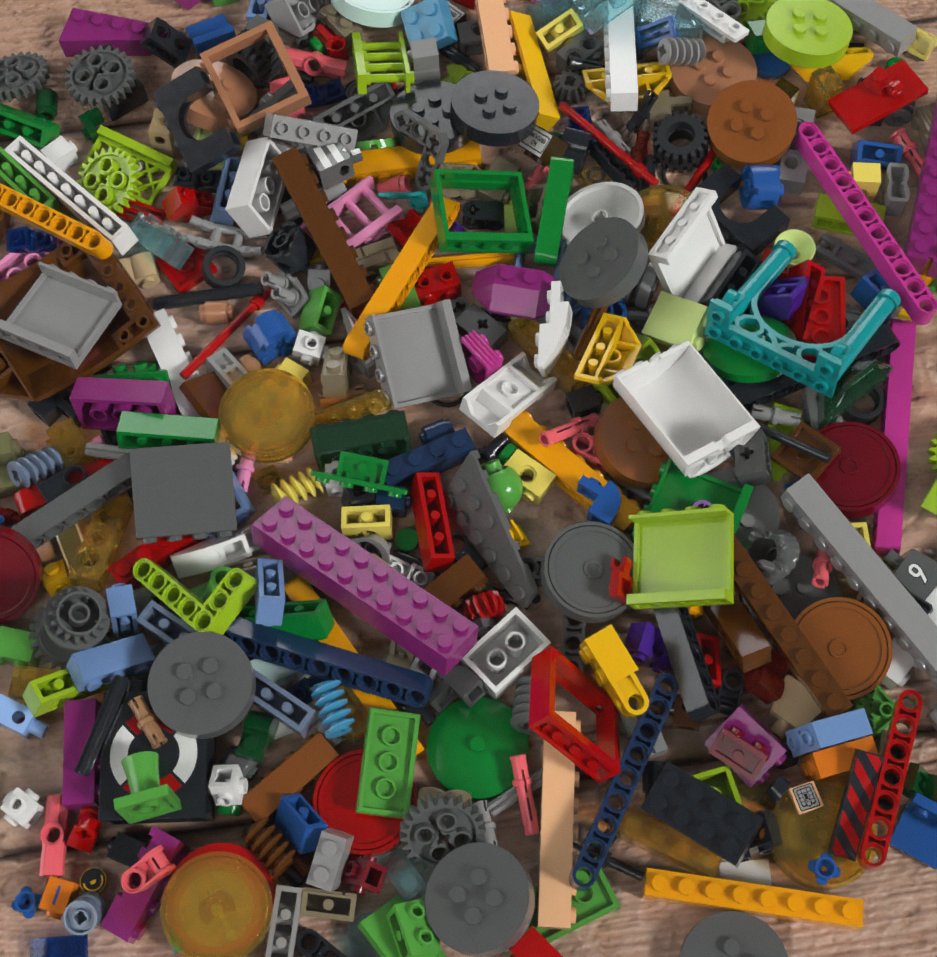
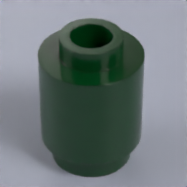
M43 88L36 93L35 112L38 117L53 121L57 116L58 94L50 88Z

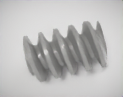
M664 37L658 44L657 58L661 65L695 66L704 59L706 48L704 41L700 38Z

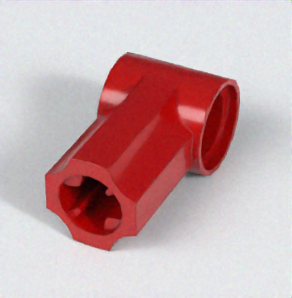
M320 24L317 26L312 37L316 36L324 46L326 53L330 57L348 61L349 54L345 39L337 36L327 25Z

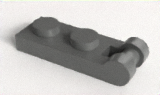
M823 234L819 239V244L816 245L815 258L823 259L859 280L877 268L870 257L829 234Z

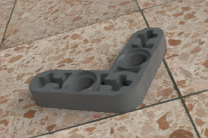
M412 110L398 111L394 115L396 128L424 146L415 182L421 191L430 190L429 182L434 169H439L440 164L444 162L449 145L448 135L445 131ZM419 125H421L424 129L423 136H421L418 131ZM430 155H432L435 160L434 167L429 162Z

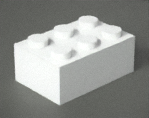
M515 607L461 659V665L467 667L478 676L489 690L488 693L497 700L531 669L532 657L550 647L551 642Z

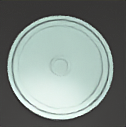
M415 0L330 1L342 16L355 23L370 27L388 28L403 24L400 11L413 6Z

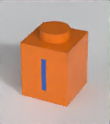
M50 876L38 908L46 910L45 916L61 920L65 908L78 897L81 889L80 885Z

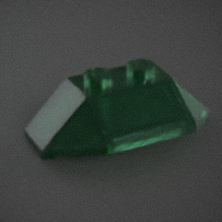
M875 360L857 361L851 367H848L837 381L832 398L822 393L817 398L818 430L832 424L885 381L894 368L889 364Z

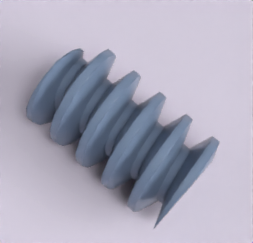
M47 446L42 448V450L34 451L33 454L30 453L25 457H20L16 461H10L7 464V470L11 481L16 487H20L21 483L25 488L30 487V481L33 484H37L39 478L46 480L47 474L52 477L56 474V471L59 473L64 470V465L57 449L53 446Z

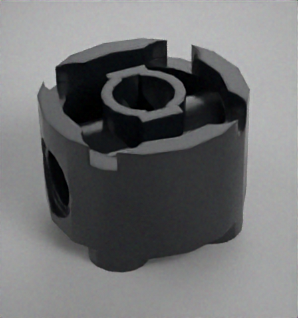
M295 222L283 223L278 226L281 230L278 232L273 231L265 242L264 253L282 272L293 274L300 271L303 273L309 268L310 260L317 250V246L314 240Z

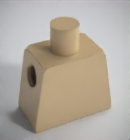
M156 108L148 130L151 147L175 160L178 149L174 144V136L165 126L163 113Z
M787 674L767 714L769 718L775 721L770 730L782 740L786 735L785 732L812 722L822 711L806 688L795 678Z

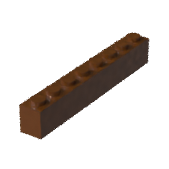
M295 146L273 157L272 161L352 315L356 316L363 312L375 293L376 288L373 283L368 284L366 280L368 273L363 264L358 265L356 261L358 254L354 246H348L346 240L349 238L343 226L339 228L335 222L339 219L333 207L328 208L326 203L329 200L323 189L319 191L316 186L319 183L314 171L309 172L306 166L310 164L304 152L300 154Z
M734 534V585L824 716L828 718L842 714L851 708L853 704Z

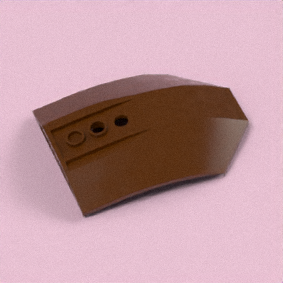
M89 223L88 225H86V226H88V227L94 229L93 226H92L90 223ZM64 242L39 260L48 265L53 264L65 272L71 271L83 279H91L103 287H112L118 292L122 306L77 370L0 338V398L39 402L74 386L77 377L93 375L122 356L161 326L147 299L113 252L110 257L101 260ZM39 261L0 283V319L7 321L42 274L38 266Z

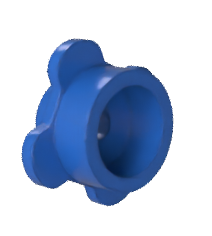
M823 853L819 859L811 860L808 863V869L813 871L816 876V882L819 885H826L827 881L832 877L837 878L840 876V869L836 866L829 853ZM823 866L827 869L825 872L822 871Z
M25 886L12 902V909L22 912L25 918L30 919L34 917L42 895L32 892L31 887ZM27 900L30 901L29 905L25 904Z

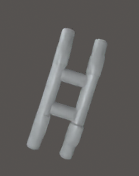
M194 215L191 216L190 224L212 233L209 240L187 232L184 241L193 244L195 247L208 250L219 245H227L235 248L243 257L264 255L263 246H241L243 237L249 240L268 238L269 234L249 238L239 227L217 224ZM221 233L234 235L232 245L219 242Z

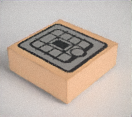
M814 781L787 790L797 816L824 806Z

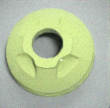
M786 230L778 235L774 245L779 240L791 242L799 255L797 259L792 260L786 267H793L807 259L812 260L815 255L816 245L814 240L802 230Z

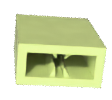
M661 291L641 333L651 337L653 341L668 347L676 343L680 345L689 341L699 352L703 348L707 336L704 334L709 307Z

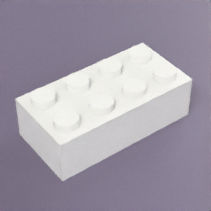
M270 137L246 141L225 208L249 238L272 233L285 190V185L272 161V158L281 154V152Z

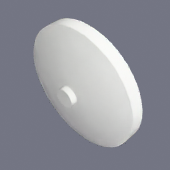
M618 182L595 183L575 192L568 198L561 238L566 240V248L582 229L603 218L618 217L625 219L641 232L646 214L640 195L628 185Z

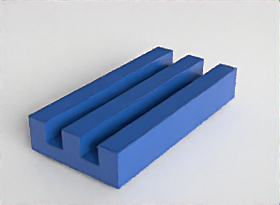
M669 15L635 28L638 50L643 51L654 47L664 37H679L676 32L677 25L674 24L675 16ZM666 23L669 24V26L665 28L656 30L643 36L640 35V33L659 27ZM670 31V34L664 35L662 37L656 38L654 40L642 44V42L645 40L651 39L653 37L659 36Z

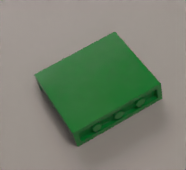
M670 457L668 462H662L658 475L661 476L659 483H653L649 493L652 500L649 505L645 503L642 511L659 513L662 509L667 508L682 511L686 507L693 506L696 501L706 500L711 504H722L734 513V534H736L754 486L745 483L743 488H740L706 474L694 478H689L688 475L685 477ZM633 530V533H632V536H631V539H633V540H634V530Z

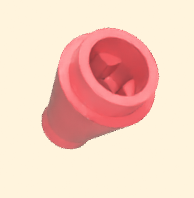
M399 174L378 183L377 191L378 193L411 192V182L407 175Z

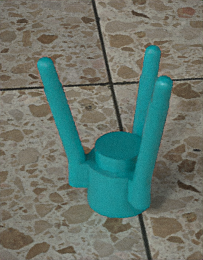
M426 191L377 194L378 197H385L387 200L408 199L409 207L414 208L419 214H424L423 208H428Z

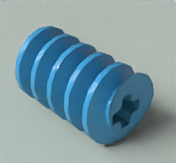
M327 680L310 688V691L313 692L311 694L312 699L316 701L315 708L319 710L318 717L323 720L321 723L322 728L327 730L325 737L328 739L347 734L352 730L349 726L355 722L354 718L346 719V716L351 713V708H342V706L348 703V700L339 699L345 693L344 689L336 690V687L341 684V680Z

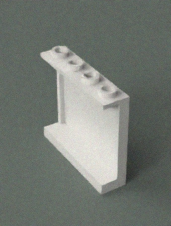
M696 187L648 253L664 291L696 303H700L728 261L737 251L736 245L725 243L711 207L718 198L715 190Z

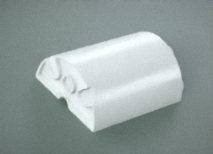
M689 341L680 345L676 343L667 351L654 354L649 359V362L639 361L632 368L626 371L624 369L620 370L613 376V387L685 477L688 475L689 478H694L715 468L732 456L729 452L736 445H745L761 427Z

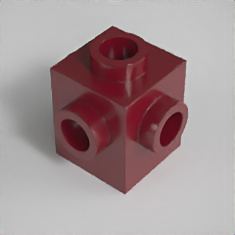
M350 855L341 881L349 884V890L364 895L365 891L379 894L388 868L377 864V858L370 855H361V858Z

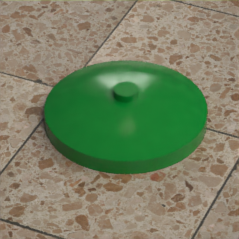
M761 315L763 320L773 330L797 341L795 334L787 325L774 318ZM741 325V328L749 332L758 331L754 325ZM709 336L705 338L704 346L701 349L702 357L714 372L724 379L739 383H759L782 375V373L753 360L751 357Z
M482 697L471 708L462 700H458L446 707L436 717L427 738V757L435 778L446 790H463L471 794L472 800H487L500 796L513 787L512 780H514V775L509 757L526 754V761H528L529 741L527 734L516 731L511 726L512 709L500 701Z

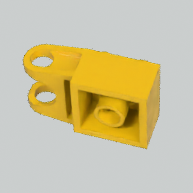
M612 624L586 638L579 645L581 650L578 653L582 661L586 665L589 663L592 667L594 681L599 687H604L623 716L634 718L643 714L649 706V699L634 673L639 669ZM629 698L636 700L638 704L637 710L630 707Z

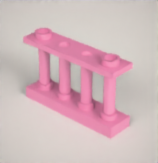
M371 175L358 181L353 188L328 205L329 209L333 207L337 216L349 210L365 227L357 234H353L340 219L335 221L339 228L343 226L349 238L346 241L348 246L353 245L355 249L378 242L390 233L387 230L390 222L404 219L403 210L398 205L388 209L373 192L375 185ZM366 197L382 216L375 221H370L357 207L356 203ZM303 222V224L300 225V228H302L311 237L305 223Z

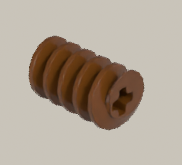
M265 817L252 824L242 834L241 838L246 837L244 843L247 846L254 844L251 852L253 854L260 852L258 860L260 862L267 860L265 869L271 870L274 868L271 876L277 878L295 863L296 859L293 860L292 857L296 850L293 849L288 852L285 850L289 842L279 843L283 834L278 833L273 836L272 832L276 826L266 827L265 825L269 818Z

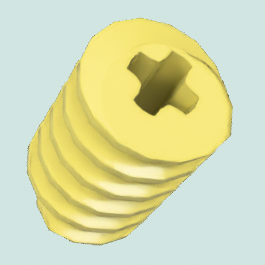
M310 467L306 468V476L301 471H298L297 480L292 475L288 476L289 483L284 479H280V487L275 483H271V494L275 504L286 496L299 505L300 496L305 501H308L307 493H310L315 498L316 489H319L323 494L324 490L321 483L315 481L316 476L310 475L312 470Z

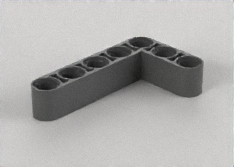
M522 558L523 563L528 564L529 568L533 570L532 575L537 587H543L540 575L543 558ZM563 614L561 654L583 672L584 662L578 653L581 650L580 647L577 650H570L566 644L573 641L580 645L585 640L586 623L581 622L578 626H572L568 623L570 618Z

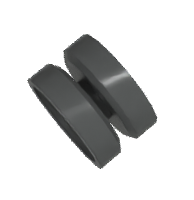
M651 261L647 263L644 273L635 287L623 297L625 304L632 300L636 292L634 305L645 311L648 309L660 282Z

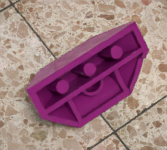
M495 264L475 273L471 294L478 299L489 313L537 320L546 316V311H550V304L547 302V291L551 290V281L557 280L545 271Z

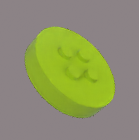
M778 0L768 10L762 34L768 49L779 59L798 67L823 68L837 63L844 57L852 38L853 27L847 14L828 0Z

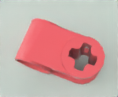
M584 432L575 435L570 451L581 455L587 465L601 472H607L596 455L594 437ZM584 444L588 449L581 450L576 445Z
M162 845L150 850L141 860L122 874L121 886L126 892L138 893L145 891L176 869V865L171 864L163 853L164 848ZM135 873H138L141 877L139 887L133 884L132 878Z

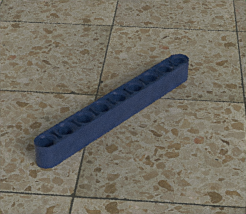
M236 617L223 634L237 643L247 656L324 680H341V685L412 707L420 708L425 706L434 687L432 678L426 674L276 628L256 624L243 618Z
M671 673L660 675L653 685L648 696L649 706L643 714H640L620 759V773L612 777L571 869L569 883L577 891H586L596 881L678 693L679 687L675 675ZM660 684H668L671 687V692L663 691ZM650 706H658L662 714L655 715L650 710ZM647 728L650 730L652 737H643L640 729ZM630 751H637L641 755L642 760L634 761L630 757ZM619 775H628L631 779V785L622 784ZM609 798L618 799L621 803V808L613 809L609 805ZM606 822L609 824L610 833H602L598 829V823ZM595 846L600 852L599 858H591L587 853V847ZM580 870L585 871L589 876V882L585 884L580 883L576 878V872Z

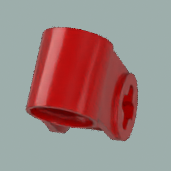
M85 806L81 809L77 823L74 824L68 837L67 846L90 854L92 853L102 824L101 821H98V808Z

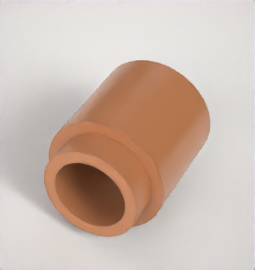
M228 300L205 301V304H200L199 306L200 320L207 324L230 323V318H234L233 304H229Z

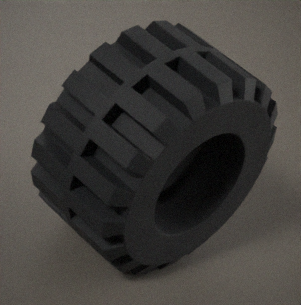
M244 29V30H242L238 35H240V34H242V33H244V32H246V31H249V30ZM265 39L226 57L228 64L244 73L257 89H263L282 68L276 51Z
M674 112L673 116L668 114L665 116V120L661 119L658 122V126H655L653 134L654 156L659 160L658 164L661 163L662 168L668 167L669 172L672 173L674 170H677L678 173H683L684 170L691 172L693 167L697 169L700 166V162L708 154V132L704 121L701 118L697 119L695 114L688 115V112H683V114ZM676 139H687L691 142L682 147L670 144Z

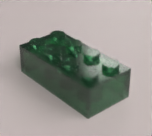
M390 410L386 414L380 415L368 414L359 419H343L333 424L321 423L310 428L314 456L319 471L325 472V464L339 461L341 451L388 460L412 450L404 410Z

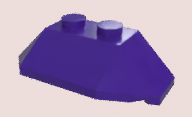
M808 277L776 278L757 302L760 315L782 321L791 319L795 315L794 312L802 305L809 282ZM750 307L744 312L745 314H750Z

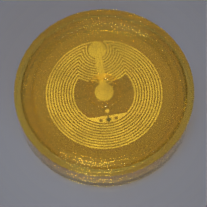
M258 369L242 375L228 387L219 405V424L226 441L230 442V447L237 454L253 462L274 463L294 456L309 442L316 426V409L308 387L295 375L280 369Z
M811 780L814 781L824 806L797 816L787 791L771 811L775 813L783 845L775 847V851L771 855L781 871L799 885L814 890H834L855 881L866 870L859 865L857 857L856 861L830 854L836 866L840 869V876L837 878L832 877L827 881L826 885H819L816 882V876L813 871L808 869L809 861L817 860L821 857V854L828 853L827 850L845 788L844 785L828 780ZM806 781V782L800 783V784H798V785H796V786H799V785H802V784H805V783H808V782H811V781ZM873 824L871 829L877 836L876 824ZM866 850L865 857L869 862H872L875 852ZM823 866L822 871L825 872L827 869Z
M221 851L196 856L177 869L165 887L160 907V917L164 933L172 947L182 957H248L260 946L266 937L273 912L272 895L268 882L257 866L240 855Z

